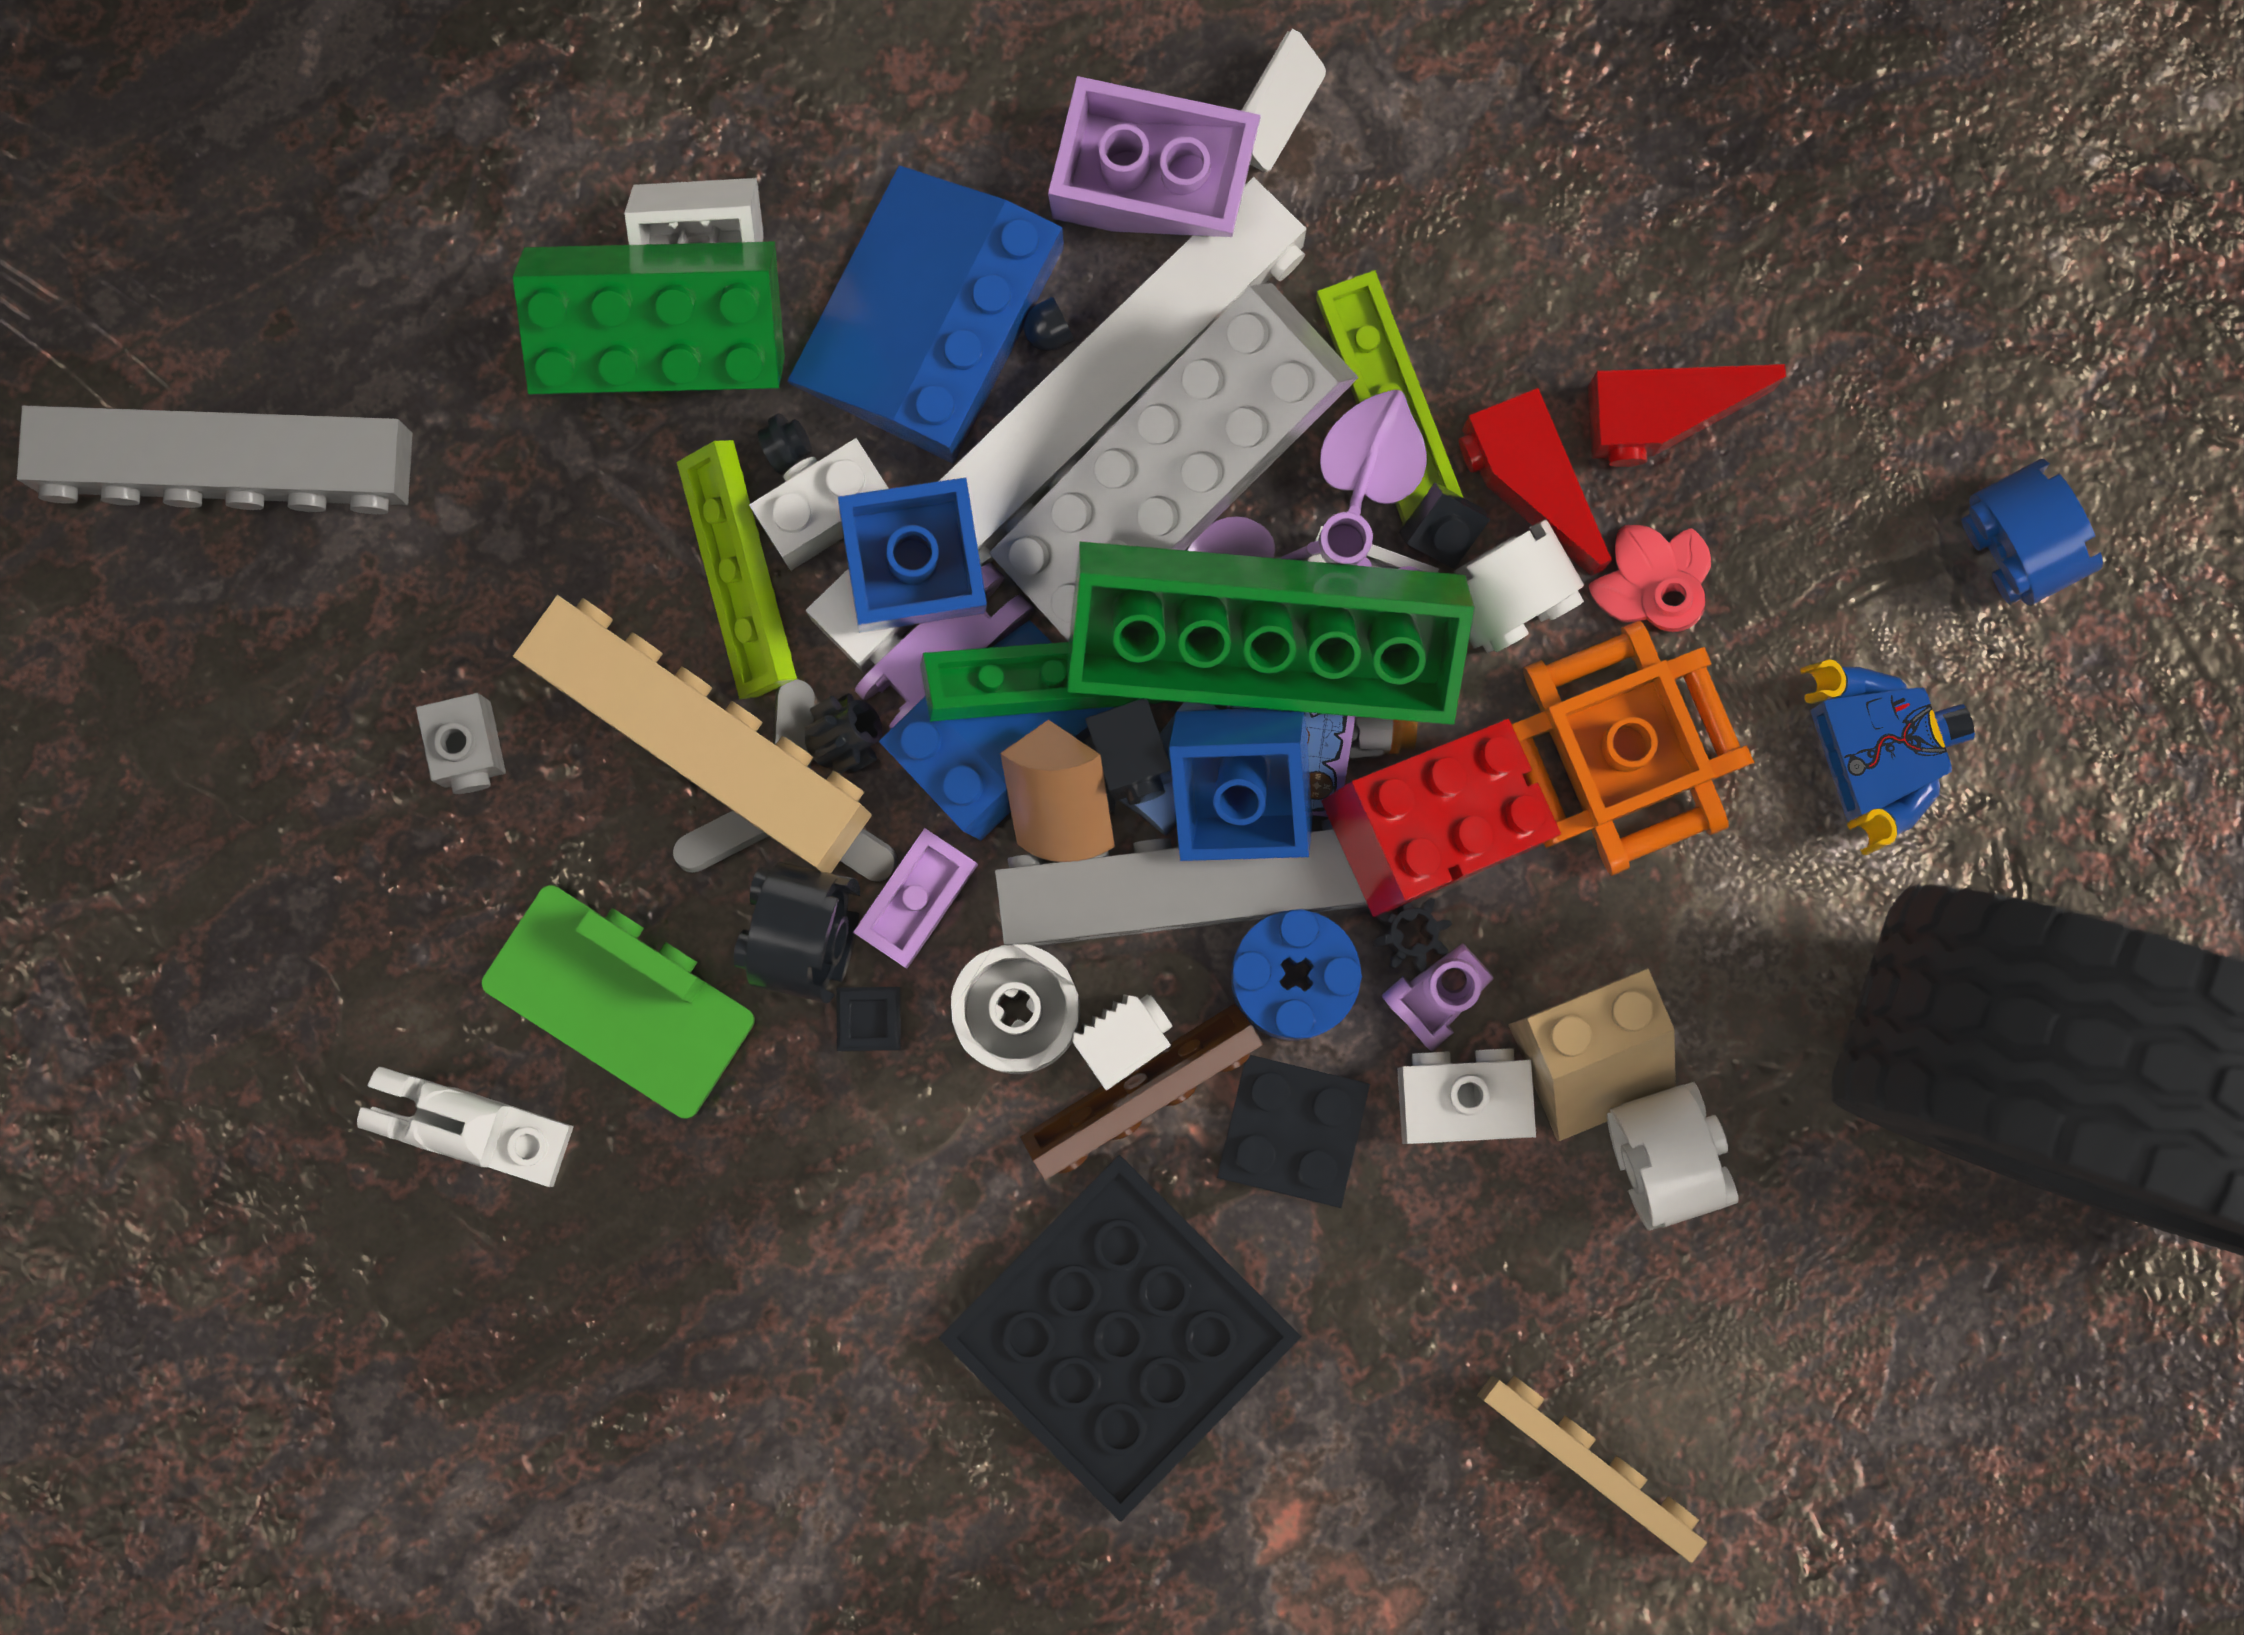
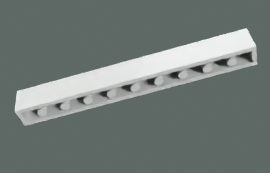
M1254 177L1244 186L1233 237L1193 235L940 480L967 478L981 568L993 561L994 558L989 554L991 549L1031 511L1249 286L1265 284L1272 276L1281 281L1302 261L1305 254L1300 249L1304 245L1306 228ZM849 569L806 609L813 623L863 673L872 664L876 665L902 641L901 636L913 626L907 625L859 633Z

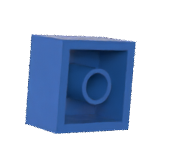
M966 477L838 496L839 513L859 633L985 614L987 601Z
M1262 708L1176 711L1169 752L1180 861L1309 857L1313 814L1305 712Z

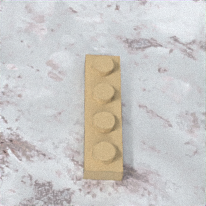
M1492 1375L1477 1394L1489 1406L1690 1563H1693L1707 1544L1704 1539L1692 1531L1699 1519L1669 1496L1666 1497L1661 1505L1652 1500L1640 1490L1647 1481L1643 1475L1618 1456H1615L1609 1465L1589 1450L1596 1440L1593 1436L1567 1416H1564L1558 1425L1537 1410L1545 1399L1513 1375L1507 1385H1505Z

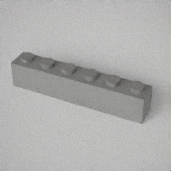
M22 406L17 480L37 491L39 499L54 503H76L78 501V494L101 495L100 500L102 502L126 506L139 505L140 496L163 497L164 504L184 508L201 507L202 498L225 499L226 506L244 510L263 509L264 501H288V508L304 512L326 511V503L350 504V510L354 512L388 513L389 505L408 506L412 432L399 419Z
M1329 819L1321 821L1322 831L1311 833L1309 857L1180 861L1179 848L1172 849L1171 839L1166 838L1133 843L1134 853L1109 856V851L1093 858L1073 862L1046 864L1045 859L1032 854L1008 858L1009 868L995 870L1004 945L1028 944L1031 946H1043L1259 920L1275 913L1302 909L1317 913L1367 907L1368 905Z

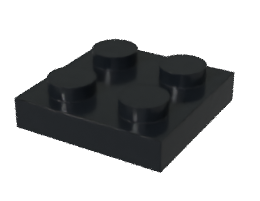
M1250 1055L1243 1064L1217 1178L1341 1208L1370 1084Z

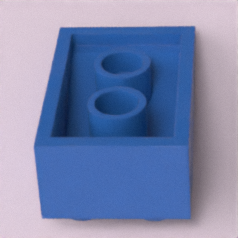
M1028 620L991 648L1048 644L1052 642L1031 620ZM925 696L879 742L963 832L982 841L1011 812L1000 753L1047 720L1052 721L1083 742L1090 735L1085 718L1115 707L930 721Z

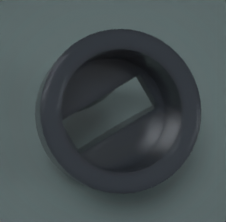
M1053 296L1036 304L1028 312L1024 322V331L1027 340L1035 348L1043 351H1054L1075 341Z

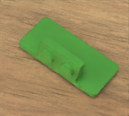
M553 885L545 886L540 890L482 979L483 990L678 1117L688 1119L695 1116L754 1026L755 1018L753 1013L691 973L698 963L667 942L663 944L658 952L639 940L638 937L644 927L619 911L611 908L607 916L604 917L560 888Z

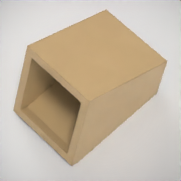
M1649 968L1622 977L1508 1024L1522 1059L1531 1060L1533 1085L1557 1141L1564 1140L1607 1122V1113H1610L1609 1109L1676 1087L1675 1029Z

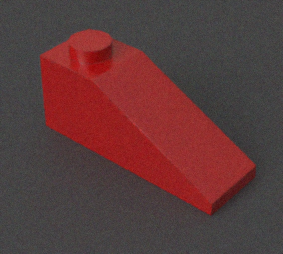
M1785 364L1597 371L1588 385L1592 459L1609 458V465L1614 467H1631L1647 463L1648 456H1655L1773 392L1786 377Z
M1539 388L1469 415L1462 429L1465 436L1459 438L1458 442L1463 459L1470 472L1480 471L1485 485L1532 526L1547 519L1567 556L1590 576L1602 572L1612 559Z

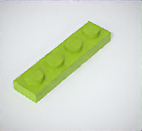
M1373 270L1318 290L1316 300L1336 352L1359 377L1350 386L1356 404L1383 392L1391 390L1402 391L1424 439L1427 463L1421 483L1413 493L1395 503L1403 525L1408 521L1435 482L1463 497L1376 271Z
M713 441L679 460L677 466L739 699L755 698L796 680L797 677L776 602L775 591L772 587L761 546L759 532L752 509L749 506L750 501L734 441Z

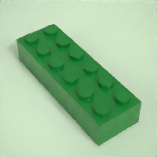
M1079 541L1067 654V692L1454 725L1474 604L1466 576L1460 574Z

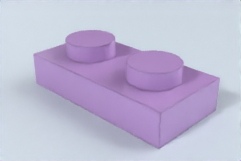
M924 828L853 933L908 969L978 864Z

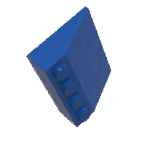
M899 165L788 379V383L954 464L1024 328L1028 312L1035 306L1064 249L1063 228L1005 199Z

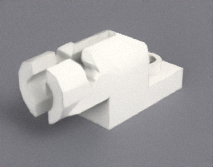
M378 1067L373 1073L368 1087L395 1096L409 1098L416 1103L417 1110L415 1115L408 1117L378 1107H371V1109L360 1107L357 1117L358 1128L479 1167H489L547 1187L554 1186L574 1126L455 1087H446L384 1067Z

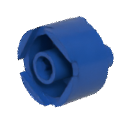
M2042 458L1970 496V514L1961 519L1964 530L1973 546L1978 551L1986 547L1989 548L2000 568L1992 572L1994 583L2003 599L2009 605L2022 600L2025 604L2032 606L2101 570L2103 567L2101 552L2089 557L2084 542L2096 536L2079 500L2060 474L2050 479L2043 474L2050 463Z
M1302 909L1275 913L1253 926L1237 948L1231 966V988L1237 1007L1258 1031L1274 1038L1289 1041L1314 1038L1340 1023L1353 1007L1362 979L1358 953L1345 931L1327 917ZM1287 960L1292 966H1296L1301 962L1307 965L1310 970L1305 977L1307 984L1310 986L1308 990L1304 992L1300 987L1294 986L1287 991L1282 987L1280 981L1285 975L1284 969L1280 966L1282 962Z

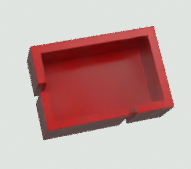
M1509 718L1351 781L1321 800L1373 917L1527 853L1562 835L1539 783L1527 786L1523 776L1533 770Z

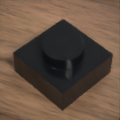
M1435 482L1399 533L1406 544L1455 569L1491 519L1480 506Z

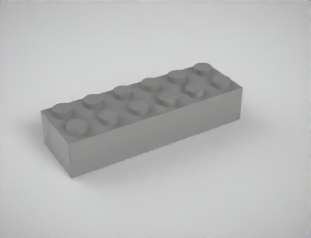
M1272 283L1249 286L989 554L1069 642L1079 541L1185 550L1359 377Z

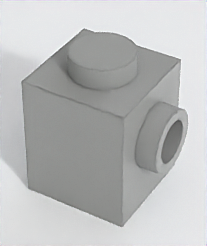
M474 693L416 707L431 781L444 788L452 786L453 794H465L486 789L491 786L490 777L506 774L491 701L479 693Z

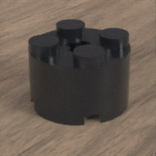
M784 862L777 863L771 870L762 867L758 868L750 888V904L755 905L750 930L743 929L739 934L734 950V966L746 969L747 979L751 986L829 1003L835 994L826 990V987L830 980L843 981L855 944L856 934L853 932L858 926L859 913L848 910L849 894L860 897L858 881L854 878L821 872Z

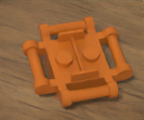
M1638 620L1621 627V634L1547 665L1540 660L1523 667L1527 686L1541 711L1539 714L1512 724L1533 770L1523 777L1527 786L1539 783L1562 834L1544 843L1545 848L1591 830L1596 840L1601 860L1607 872L1613 876L1629 869L1630 861L1704 831L1708 835H1713L1728 829V818L1712 780L1738 771L1755 762L1748 746L1741 747L1707 670V667L1711 666L1712 663L1705 647L1669 661H1660L1646 627ZM1630 657L1638 668L1637 672L1563 702L1556 687ZM1684 678L1718 757L1711 760L1708 759L1675 680ZM1547 732L1551 734L1583 812L1569 818L1564 813L1533 738ZM1690 790L1696 808L1622 838L1619 837L1613 823L1614 820Z

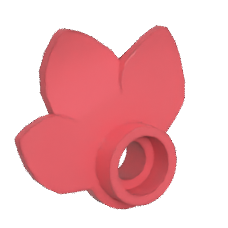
M1622 526L1618 531L1615 542L1616 564L1619 570L1604 575L1589 584L1588 589L1592 599L1609 616L1621 622L1628 623L1648 620L1656 628L1667 632H1679L1695 625L1705 610V592L1701 584L1711 568L1710 551L1703 538L1694 529L1689 528L1668 542L1659 532L1648 526ZM1674 591L1680 592L1686 598L1678 606H1669L1662 601L1665 594Z

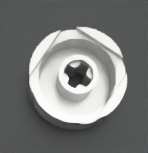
M1547 519L1531 526L1532 533L1529 530L1517 538L1513 536L1454 571L1455 574L1466 576L1474 604L1469 641L1473 648L1483 645L1487 653L1492 651L1498 652L1529 634L1524 625L1525 622L1538 616L1541 622L1549 618L1553 620L1584 602L1578 592L1584 586V583Z
M1008 944L994 947L978 954L964 967L953 987L951 1018L961 1045L978 1062L999 1072L1026 1074L1039 1071L1051 1065L1069 1048L1072 1043L1073 1033L1078 1030L1080 1022V1000L1072 977L1057 958L1035 946ZM1021 993L1028 995L1030 998L1026 1006L1033 1013L1031 1019L1027 1023L1017 1019L1011 1027L1005 1025L1003 1021L1006 1017V1012L1000 1006L1001 1001L1006 996L1016 1000Z
M1695 1082L1679 1085L1609 1109L1610 1113H1607V1122L1620 1171L1626 1169L1633 1189L1628 1190V1193L1647 1230L1664 1228L1738 1203L1739 1199L1733 1178L1727 1167L1721 1168L1718 1155L1728 1152L1724 1131L1716 1115L1706 1117L1705 1105Z

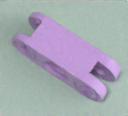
M988 563L981 568L986 600L999 588L1005 578L992 563ZM1019 594L1007 602L992 617L985 611V614L920 623L861 679L855 688V692L863 700H867L879 691L882 693L891 685L906 701L899 708L900 712L890 723L889 728L892 729L925 697L920 668L923 653L991 648L1023 625L1032 615L1035 608L1023 595Z

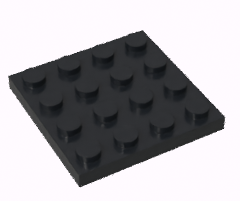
M1119 1154L939 1336V1339L1121 1523L1302 1336Z

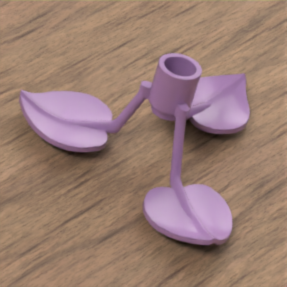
M1391 390L1360 402L1346 412L1330 429L1323 442L1320 454L1322 476L1335 489L1353 491L1348 512H1341L1329 518L1320 532L1318 541L1311 542L1307 546L1277 559L1302 561L1321 554L1327 563L1372 567L1371 562L1366 557L1372 546V530L1368 522L1360 516L1364 495L1379 504H1393L1401 501L1413 493L1421 483L1427 463L1424 439L1402 391ZM1234 516L1212 523L1190 545L1187 551L1273 558L1275 544L1271 534L1261 524L1246 517ZM1404 566L1398 568L1403 570L1422 571L1411 566Z

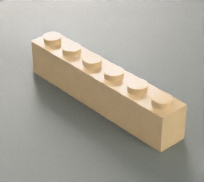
M557 595L513 657L821 872L832 873L872 816L858 802L864 792L835 771H832L825 780L809 769L807 766L813 757L786 737L781 736L776 745L757 733L763 722L735 702L731 701L724 710L706 698L712 687L686 668L681 666L678 672L673 675L657 664V661L662 656V653L635 633L631 632L625 641L607 629L613 619L584 598L574 607Z

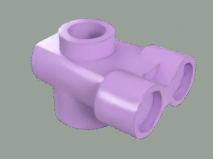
M1462 943L1410 982L1402 976L1382 994V997L1391 1009L1410 1027L1420 1041L1430 1051H1434L1454 1033L1449 1025L1462 1011L1469 1009L1477 1002L1481 991L1494 977L1466 945ZM1452 968L1460 969L1466 975L1465 984L1457 990H1449L1441 982L1443 974Z

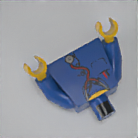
M1828 659L1801 667L1800 673H1810L1817 683V691L1804 695L1806 703L1809 704L1830 699L1820 703L1811 709L1810 712L1848 822L1847 827L1851 830L1859 826L1866 831L1869 837L1868 846L1860 850L1865 856L1890 845L1895 841L1896 836L1911 829L1940 795L1939 778L1952 772V765L1946 748L1973 740L1975 738V729L1971 715L1964 704L1933 712L1928 694L1924 688L1908 689L1907 685L1899 677L1862 667H1841L1836 661Z

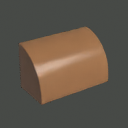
M1047 720L1000 753L1017 845L1036 857L1057 862L1086 860L1101 855L1115 847L1101 755L1050 720Z

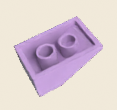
M1077 76L1048 192L1052 219L1113 232L1233 237L1261 115Z

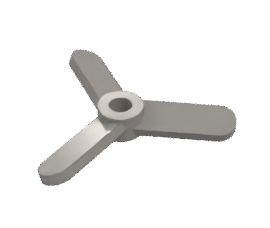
M796 679L778 688L775 695L772 743L776 745L781 736H784L809 753L805 744L804 728L813 723L814 717L810 712V708L814 706L815 696L812 688L805 681ZM811 762L807 766L809 769H811ZM731 811L682 836L674 846L673 856L677 864L684 871L691 873L699 872L768 837V835L734 811ZM865 829L861 830L840 860L871 881L887 879L894 873L898 863L897 855L893 848Z

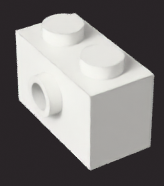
M757 178L633 185L624 213L629 245L763 242L764 238Z
M857 438L820 461H817L815 457H809L800 461L784 474L783 478L786 482L749 504L784 562L792 571L843 539L838 496L889 488Z
M1514 1049L1476 1050V1063L1451 1064L1450 1052L1412 1054L1413 1066L1397 1068L1402 1144L1536 1137L1531 1060L1514 1061Z

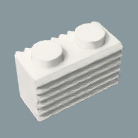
M1123 994L1122 1003L1113 1001L1112 1010L1103 1009L1101 1017L1092 1016L1091 1024L1082 1023L1081 1032H1074L1071 1041L1102 1086L1108 1090L1171 1046L1163 1033L1173 1026L1151 995L1147 994L1139 1000L1138 997Z

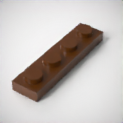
M1234 1003L1170 1043L1171 1046L1108 1090L1103 1086L1099 1087L1020 1136L1043 1178L1047 1180L1056 1173L1063 1174L1076 1169L1087 1159L1088 1154L1111 1139L1118 1140L1129 1136L1140 1127L1143 1119L1164 1106H1173L1185 1101L1195 1092L1199 1084L1215 1074L1232 1071L1244 1064L1250 1057L1251 1052L1262 1046L1263 1043L1252 1024Z

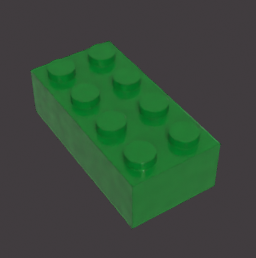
M775 241L523 248L513 274V284L528 394L779 388L785 354Z

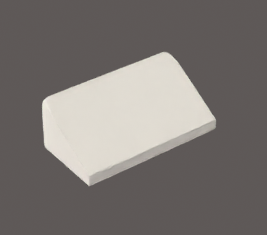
M1294 29L1291 32L1287 31L1242 109L1245 112L1261 115L1250 165L1263 172H1268L1272 169L1325 77L1326 70L1323 63L1301 33Z

